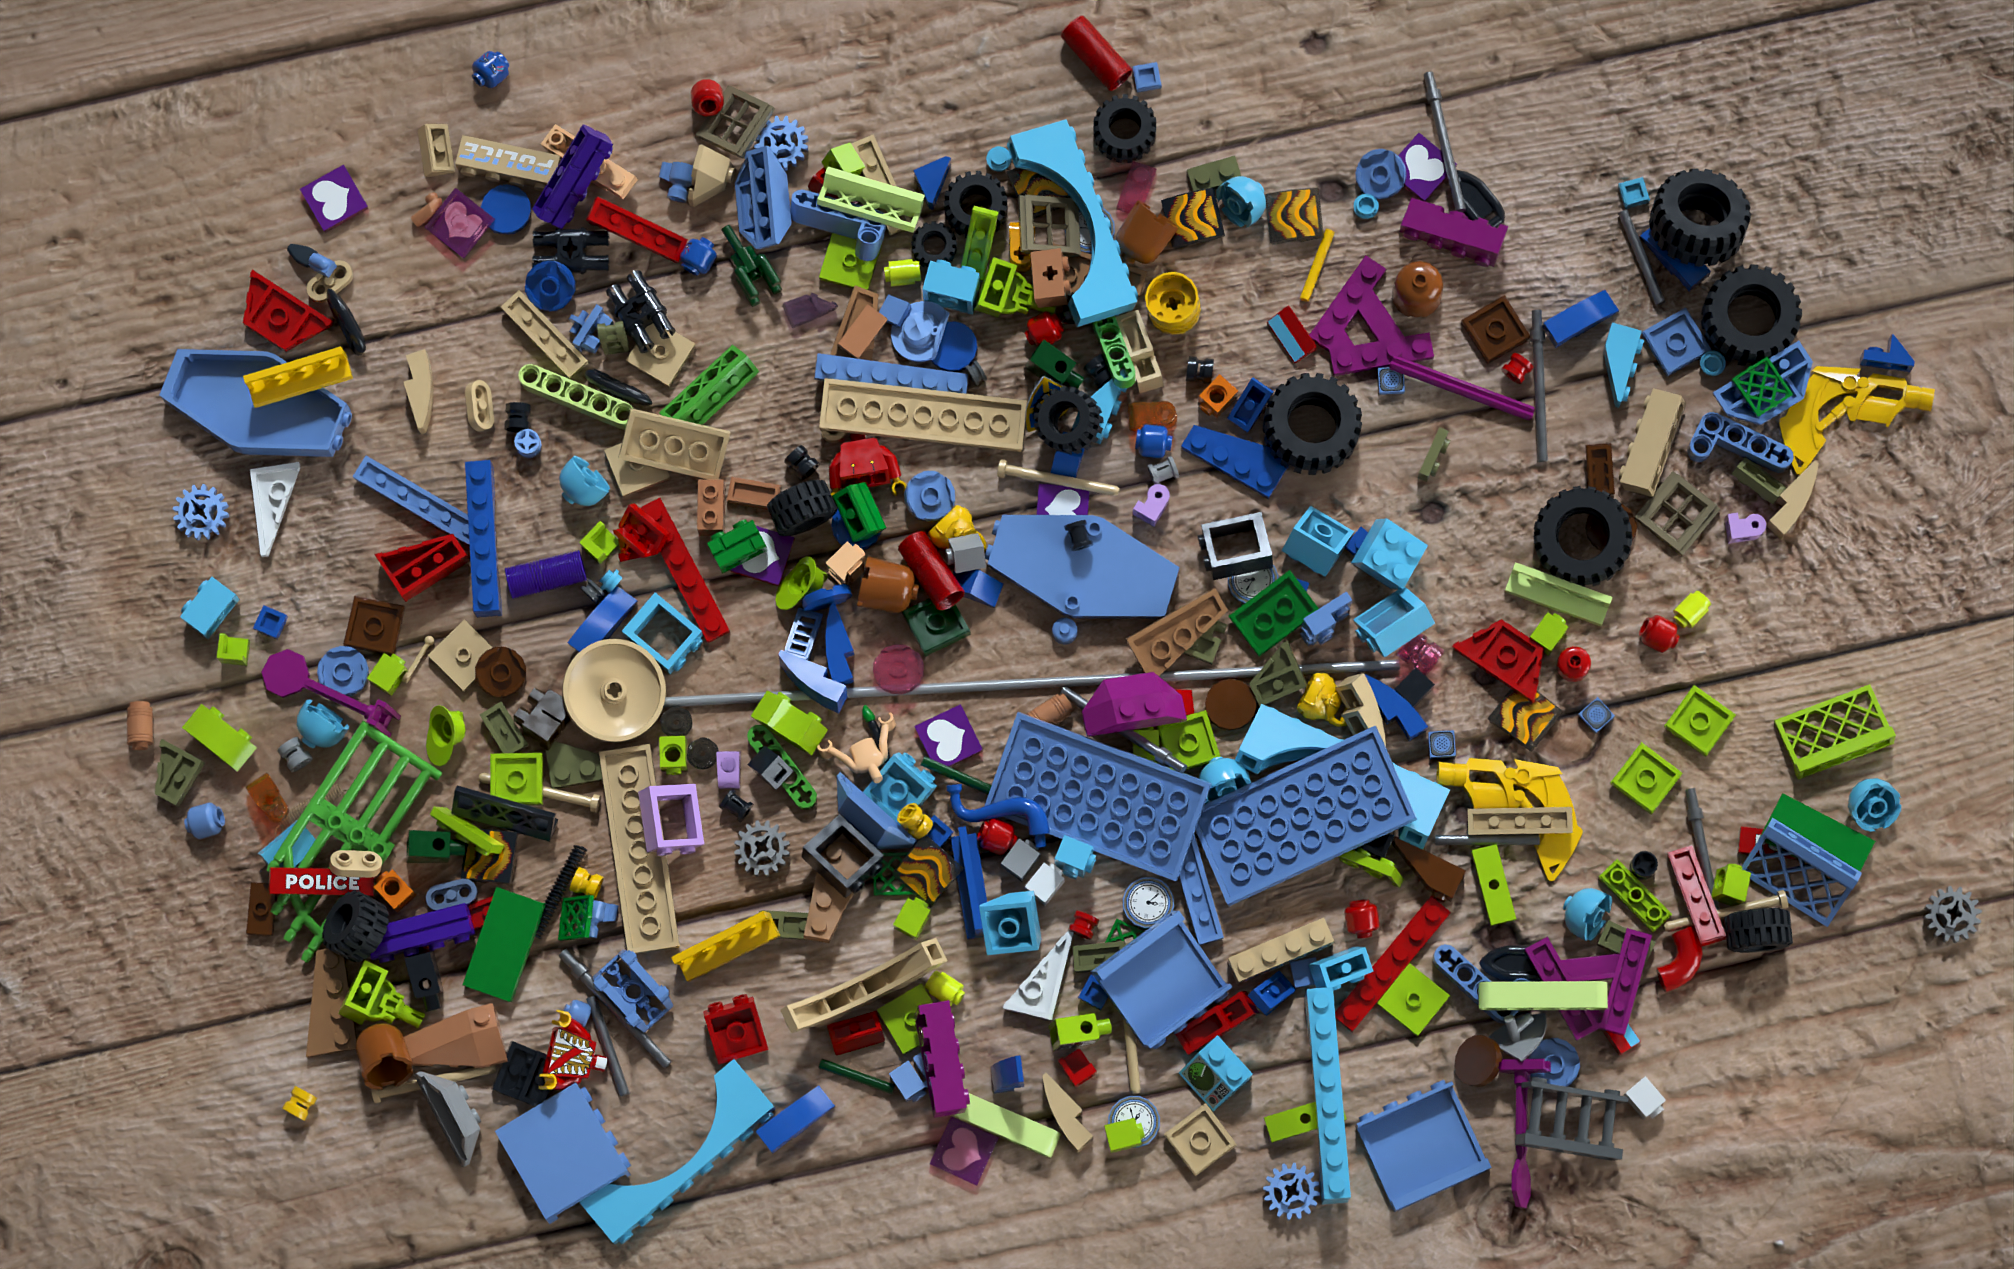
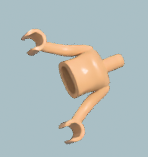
M889 713L890 719L886 722L882 721L881 717L878 718L881 726L879 749L873 738L863 739L849 748L853 757L852 760L846 754L835 749L832 742L828 740L829 747L827 749H821L820 745L817 746L821 757L829 759L834 756L854 773L862 774L869 772L874 783L881 782L883 777L878 767L884 764L888 758V731L893 730L896 726L893 714Z

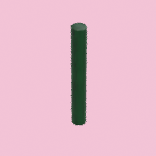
M926 756L923 757L920 766L987 795L992 786Z
M821 1059L818 1067L819 1069L892 1094L895 1088V1084L825 1059Z

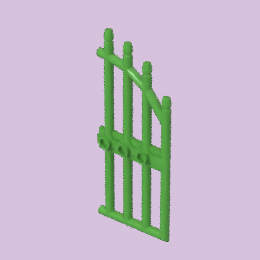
M362 721L273 857V861L269 863L267 871L269 872V867H280L279 865L282 862L283 867L294 868L292 847L309 821L322 828V831L298 868H310L331 835L344 843L340 850L372 851L381 857L383 864L395 844L389 841L392 834L428 779L431 777L437 781L442 772L365 721ZM365 735L378 742V745L336 807L324 798ZM389 749L400 758L358 821L348 815L346 811L385 751ZM408 763L421 770V773L379 835L367 826ZM280 894L270 912L277 916L282 911L283 905L290 899L297 914L283 939L290 943L303 924L315 935L309 943L308 949L303 952L301 960L308 963L324 940L322 933L326 919L319 926L310 916L322 895L311 894L305 904H303L299 894Z

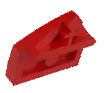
M635 503L628 505L618 525L619 529L613 530V533L618 537L621 553L618 554L620 562L659 554L670 535V532Z

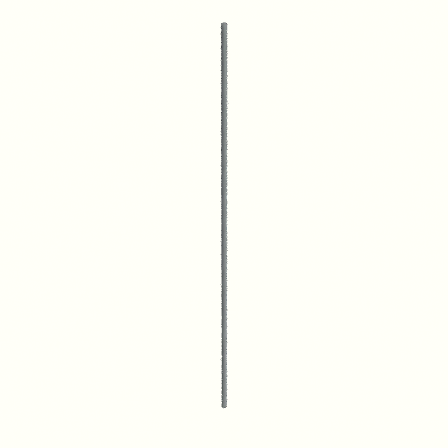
M1399 660L1301 664L1299 667L1302 674L1307 675L1315 673L1400 670ZM1263 666L1165 671L1159 677L1165 682L1255 677ZM1143 673L854 687L846 689L847 698L1093 686L1100 685L1104 679ZM801 690L772 692L776 695L778 692H781L788 696L791 701L812 700ZM766 692L665 697L663 708L759 703Z

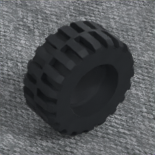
M1696 168L1690 169L1689 172L1683 170L1676 173L1675 176L1668 177L1665 183L1659 187L1650 213L1649 227L1652 230L1651 235L1653 239L1658 241L1657 245L1662 251L1666 250L1668 252L1667 255L1673 259L1678 258L1681 260V263L1686 265L1693 263L1694 266L1702 267L1703 264L1713 266L1717 265L1718 261L1723 263L1729 260L1730 256L1735 255L1739 251L1751 219L1750 203L1746 199L1743 190L1738 189L1737 183L1732 179L1730 181L1727 180L1726 175L1721 173L1717 175L1708 169L1699 171ZM1694 209L1706 212L1714 217L1719 224L1711 226L1696 224L1687 219L1681 211Z
M1750 264L1747 269L1743 265L1735 267L1733 272L1728 270L1722 274L1721 279L1716 280L1708 292L1701 313L1703 315L1701 321L1702 329L1706 330L1705 338L1707 342L1712 341L1714 344L1712 349L1724 353L1725 360L1729 362L1735 359L1738 360L1737 365L1745 366L1749 362L1753 366L1766 357L1771 358L1789 347L1801 325L1800 319L1802 318V309L1799 308L1801 303L1799 295H1794L1795 287L1791 282L1788 284L1784 282L1785 276L1779 272L1776 276L1771 273L1773 268L1765 266L1764 270H1761L1755 264ZM1743 295H1752L1763 299L1770 305L1775 315L1772 329L1760 336H1750L1741 333L1729 320L1728 308L1730 303L1735 298Z
M1303 373L1300 379H1296L1295 376L1287 379L1286 384H1280L1276 388L1275 394L1271 395L1264 414V441L1267 447H1271V455L1274 459L1279 457L1281 459L1280 464L1285 468L1289 465L1295 467L1293 472L1301 474L1302 470H1308V475H1316L1318 470L1325 474L1330 472L1333 466L1335 468L1340 467L1344 460L1349 459L1352 455L1362 428L1361 408L1357 407L1358 400L1355 395L1350 396L1348 394L1350 389L1345 384L1341 387L1337 385L1338 379L1332 376L1330 380L1324 379V374L1316 373L1315 377H1310L1309 373ZM1304 405L1322 407L1334 418L1336 431L1332 438L1321 443L1305 442L1299 439L1289 427L1288 420L1291 412Z
M1581 486L1573 487L1569 491L1564 489L1555 498L1551 497L1547 501L1546 506L1541 508L1538 513V519L1534 525L1535 550L1544 569L1550 572V575L1583 587L1591 584L1593 586L1600 585V582L1613 578L1614 574L1623 568L1624 562L1629 557L1632 545V528L1626 510L1624 511L1621 503L1617 499H1613L1604 490L1600 492L1596 490V487L1588 486V489L1581 488ZM1576 514L1594 515L1602 521L1607 530L1605 548L1599 555L1589 560L1571 558L1562 550L1559 544V531L1562 524L1569 517Z

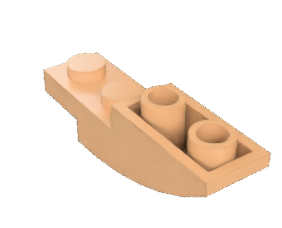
M555 124L541 145L551 154L560 155L562 159L575 136ZM604 159L599 167L600 173L597 179L591 182L607 192L608 190L619 198L624 199L638 179L635 175L609 159Z

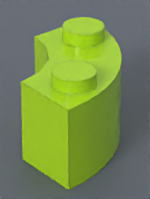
M766 691L751 717L780 738L812 756L828 731L821 724L822 719L810 711L806 714L790 704L791 699L785 694L778 692L776 695Z
M201 704L182 728L238 772L257 749L250 742L252 737L241 728L237 732L222 720L225 715L214 706L209 710Z

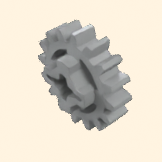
M757 820L754 828L747 824V832L739 831L738 833L742 840L734 842L736 846L740 847V849L734 851L735 856H742L738 860V864L744 865L746 863L745 872L748 873L754 869L756 877L759 876L760 871H764L766 877H769V870L771 869L778 873L777 865H786V862L782 859L783 856H790V852L785 850V848L790 846V842L783 841L787 836L786 833H778L780 828L778 824L770 828L768 820L764 826H761ZM759 832H766L764 836H753L754 834ZM775 839L779 842V853L773 849ZM767 843L768 851L766 853L762 851L758 854L757 845L763 846ZM746 844L749 847H751L752 850L749 859L745 854ZM765 860H770V861H771V863H769V864L759 865V863H760L761 861H765Z
M1951 886L1946 888V893L1942 889L1937 890L1938 898L1931 895L1929 901L1932 905L1927 904L1924 907L1925 910L1929 911V914L1923 918L1931 922L1926 928L1928 930L1933 928L1936 930L1934 933L1935 938L1940 934L1943 935V942L1945 943L1950 937H1952L1954 943L1959 942V936L1964 941L1969 938L1967 931L1974 934L1977 930L1973 925L1981 923V920L1976 918V915H1979L1982 910L1975 909L1974 907L1979 901H1971L1969 899L1972 894L1970 891L1963 895L1962 887L1957 888L1955 892H1953ZM1951 898L1948 905H1938L1940 901ZM1962 902L1966 905L1969 912L1965 911V909L1962 906ZM1954 907V914L1958 917L1951 922V915L1947 912ZM1936 917L1940 918L1943 927L1938 923ZM1966 924V927L1960 931H1954L1956 925Z

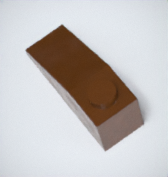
M1395 837L1392 844L1424 887L1432 892L1431 896L1441 902L1446 900L1451 902L1466 870Z

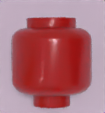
M703 79L692 87L691 103L695 112L707 117L716 115L722 110L724 96L720 84L711 79Z
M1045 311L1028 320V331L1025 332V336L1031 345L1036 344L1039 346L1043 340L1052 345L1061 340L1064 327L1055 313L1051 314Z
M1659 615L1646 618L1639 631L1642 643L1660 653H1664L1669 648L1673 649L1679 640L1677 625Z
M1572 646L1566 648L1557 659L1556 668L1558 674L1569 682L1581 681L1586 677L1591 668L1589 654L1580 647Z
M993 818L987 822L983 821L977 834V840L980 841L982 849L997 855H1003L1015 845L1017 836L1014 835L1013 825Z
M1369 899L1351 901L1344 910L1346 929L1349 933L1356 934L1358 939L1372 937V932L1380 926L1377 906L1370 903Z

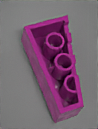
M1411 198L1399 230L1405 238L1413 241L1420 239L1427 242V245L1434 249H1447L1451 251L1450 253L1458 258H1471L1477 265L1482 267L1495 266L1509 226L1500 224L1499 228L1492 227L1486 219L1478 218V220L1472 221L1462 212L1450 211L1448 214L1444 212L1445 209L1442 206Z
M950 1001L918 1005L914 1020L933 1117L965 1113L967 1105L970 1104L968 1089L963 1087L962 1079H965L963 1064L959 1062L958 1054H960L958 1039L955 1038V1021L953 1013H951Z

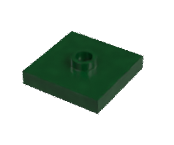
M928 598L902 612L925 657L971 635V631L956 604L948 609L938 610L931 599Z

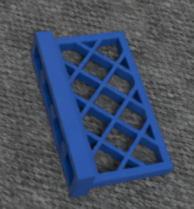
M966 826L958 827L959 836L951 837L968 940L984 937L979 906L987 902L977 836L976 833L967 834Z

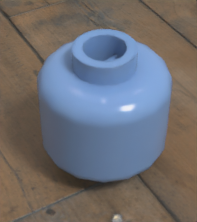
M205 803L190 808L184 824L188 833H192L197 839H203L219 834L222 826L225 825V817L220 807H216L213 803Z

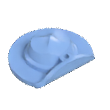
M915 302L911 304L912 307L901 328L892 325L891 339L895 349L902 357L914 362H925L936 358L950 313L934 302Z

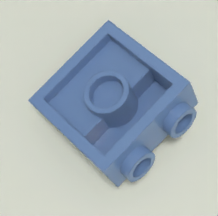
M1347 592L1303 619L1302 632L1300 634L1308 646L1311 644L1313 646L1317 642L1322 645L1333 637L1332 634L1334 633L1336 623L1349 615L1348 611L1350 610L1352 599Z

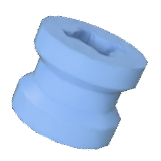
M523 429L515 436V447L521 456L533 458L541 451V440L535 431Z

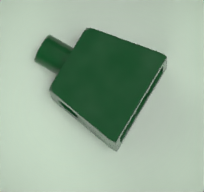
M1045 340L1039 344L1024 366L1026 370L1039 378L1045 376L1061 385L1065 383L1077 389L1084 380V377L1073 371L1076 362ZM1055 367H1059L1062 373H1058Z
M409 830L406 863H448L450 855L465 856V842L450 840V832ZM439 844L443 850L437 851L433 848V845Z

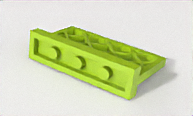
M1870 684L1774 720V724L1793 763L1794 772L1798 780L1892 745L1896 737ZM1867 693L1871 701L1868 709L1854 704L1857 696ZM1841 704L1849 708L1845 717L1841 718L1830 713L1832 706ZM1851 709L1866 714L1861 725L1847 720ZM1817 713L1825 716L1820 727L1806 722L1810 714ZM1868 716L1879 719L1882 727L1872 730L1864 727ZM1827 718L1842 723L1837 734L1823 729ZM1793 722L1801 726L1797 735L1793 736L1785 732L1783 724ZM1844 725L1859 730L1857 736L1852 739L1840 735ZM1803 727L1818 732L1813 743L1799 738ZM1820 734L1835 739L1833 745L1829 748L1816 744ZM1797 743L1811 748L1807 756L1800 759L1797 758L1794 752Z

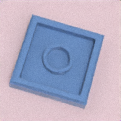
M1687 308L1678 311L1641 333L1667 377L1700 359L1704 353L1711 350Z

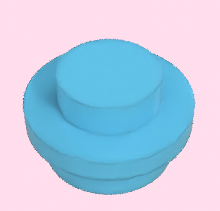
M997 146L988 152L986 161L990 169L1001 172L1008 169L1012 158L1006 148Z
M1370 194L1358 196L1353 205L1355 214L1362 219L1374 217L1379 208L1377 199Z
M1715 350L1707 351L1700 360L1702 371L1710 376L1719 375L1726 366L1723 354Z
M617 569L614 572L608 570L599 580L602 583L600 587L602 591L605 589L610 593L621 581L622 577L618 574L619 571Z

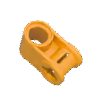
M1010 222V263L1017 265L1016 272L1023 273L1032 267L1031 254L1021 252L1019 222ZM1034 227V244H1035V227ZM1019 255H1024V260H1019Z

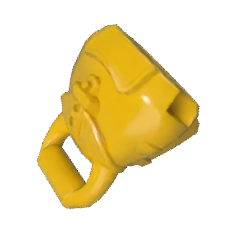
M956 505L928 532L931 542L940 549H949L948 539L978 533L984 545V553L986 552V540L974 528L972 514L965 507Z
M1327 673L1313 674L1297 705L1298 712L1304 718L1310 720L1325 719V721L1337 727L1347 726L1342 716L1340 720H1337L1334 716L1341 705L1342 699L1335 689L1337 685L1334 683L1333 678Z

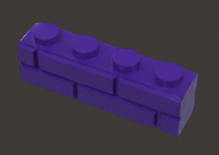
M584 124L581 126L532 208L539 219L563 229L566 222L569 223L573 219L575 207L578 202H582L585 199L587 187L591 181L597 179L600 173L599 167L604 159L607 160L612 154L613 143L606 134Z
M462 903L388 923L383 940L370 956L372 960H379V964L394 961L395 955L403 953L404 957L420 954L419 949L429 947V950L432 951L444 948V942L454 940L455 944L470 941L469 936L475 935V930L468 904Z

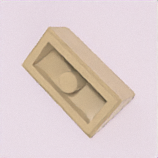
M424 124L418 129V137L425 177L454 173L455 168L448 124Z

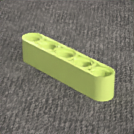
M533 364L524 365L520 369L519 380L523 388L528 392L625 430L627 420L620 421L617 418L622 411L630 412V408L633 409L629 403ZM534 373L538 375L533 383L525 381V377L528 374ZM552 383L561 384L557 392L548 391V387ZM576 392L584 394V398L579 402L571 400L572 395ZM598 402L607 403V408L603 411H596L594 409Z
M1607 982L1478 983L1479 1010L1608 1009Z
M970 1093V1104L967 1105L965 1113L950 1115L1048 1158L1052 1157L1061 1133Z

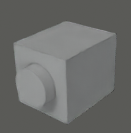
M978 533L948 539L949 549L945 550L948 565L952 564L956 573L986 568L984 545Z
M1018 839L1001 862V867L1023 882L1040 859V853L1037 852L1039 847L1036 848V845L1028 839L1025 842Z

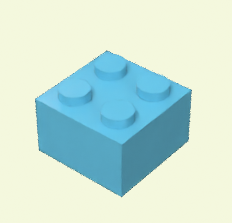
M944 260L930 261L922 289L923 300L934 302L944 308L973 315L980 290V274L974 268L968 266L957 268Z
M1376 519L1351 563L1392 590L1404 589L1428 545L1389 519Z

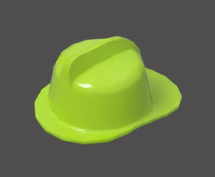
M805 556L778 587L775 598L776 605L781 610L791 609L806 595L822 589L828 575L816 567L815 560L812 557Z
M441 705L433 707L430 712L426 750L430 761L434 765H445L451 757L453 746L464 739L466 730L463 712L448 711V709Z

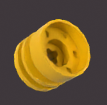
M1168 272L1157 276L1148 285L1145 300L1148 315L1154 327L1163 333L1171 335L1183 334L1193 328L1199 320L1201 307L1197 288L1190 278L1181 273ZM1175 303L1177 310L1173 311L1170 304Z

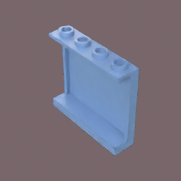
M1180 911L1170 912L1091 971L1144 1048L1150 1049L1153 1047V1049H1157L1167 1041L1165 1039L1166 1036L1172 1032L1177 1034L1187 1026L1186 1021L1193 1016L1195 1019L1207 1012L1208 1009L1206 1007L1213 1001L1215 1003L1222 1001L1228 996L1227 991L1232 988L1231 984L1225 983L1183 923L1185 918Z
M1445 1080L1439 1081L1430 1086L1431 1091L1424 1094L1421 1093V1090L1408 1095V1101L1398 1105L1397 1101L1382 1107L1384 1112L1374 1115L1373 1111L1359 1117L1360 1122L1355 1126L1394 1212L1489 1171L1492 1168L1488 1158H1485L1454 1091L1452 1081L1447 1084Z
M577 1083L572 1084L495 1131L549 1224L559 1219L558 1214L626 1174L629 1177L631 1175L627 1169L631 1164L624 1152L618 1154L614 1147L618 1144L611 1130L606 1133L602 1126L606 1122L598 1108L593 1111L589 1102L593 1099L586 1087L580 1088Z

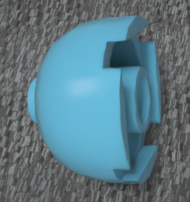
M1233 177L1221 184L1216 190L1217 201L1219 202L1222 199L1225 206L1221 210L1231 222L1239 227L1247 225L1246 228L1250 227L1262 216L1266 208V198L1262 185L1248 177Z
M573 456L561 470L559 480L560 486L564 491L562 496L570 504L577 503L581 506H591L603 499L609 492L610 487L597 470L591 471L587 468L590 464L578 456Z
M306 700L297 715L296 723L299 733L303 736L302 742L311 748H315L316 745L327 748L338 744L348 732L349 725L346 724L343 727L340 724L343 719L326 706L318 703L315 707L310 705L313 700Z
M1215 757L1211 759L1199 775V779L1212 783L1205 803H1209L1210 800H1216L1251 783L1247 770L1242 764L1231 758Z
M1878 778L1865 779L1859 782L1849 794V813L1852 819L1864 830L1873 832L1880 827L1885 829L1897 819L1901 812L1900 794L1885 780Z
M1585 888L1576 892L1573 897L1569 896L1564 903L1563 909L1565 910L1566 926L1570 932L1585 941L1587 939L1593 940L1606 923L1605 920H1602L1605 911L1610 913L1612 897L1593 888Z

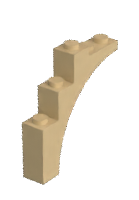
M937 938L927 940L850 981L818 995L787 1005L780 1011L791 1033L814 1026L818 1028L831 1024L852 1010L868 1006L889 992L909 986L946 963L947 959Z

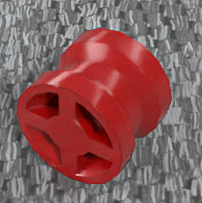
M1513 353L1510 357L1511 361L1505 364L1501 370L1509 379L1517 384H1522L1526 373H1530L1534 367L1526 358L1518 353Z
M1076 910L1074 914L1075 921L1073 924H1070L1068 930L1080 937L1092 940L1094 935L1092 931L1095 926H1098L1099 919Z

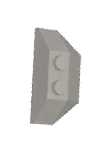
M422 1071L414 1074L461 1167L469 1165L480 1131L478 1123L481 1120L474 1108L470 1110L466 1102L469 1097L465 1088L462 1085L458 1087L454 1081Z

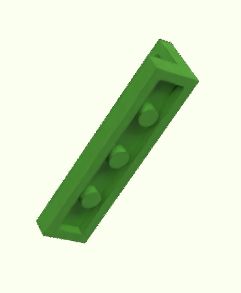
M731 345L662 409L659 414L671 417L670 415L680 408L671 418L703 425L759 373V370L746 354L734 345ZM734 355L737 356L731 363H727ZM717 374L716 377H714L712 380H709L711 376ZM698 391V393L694 397L690 398V396L694 392Z

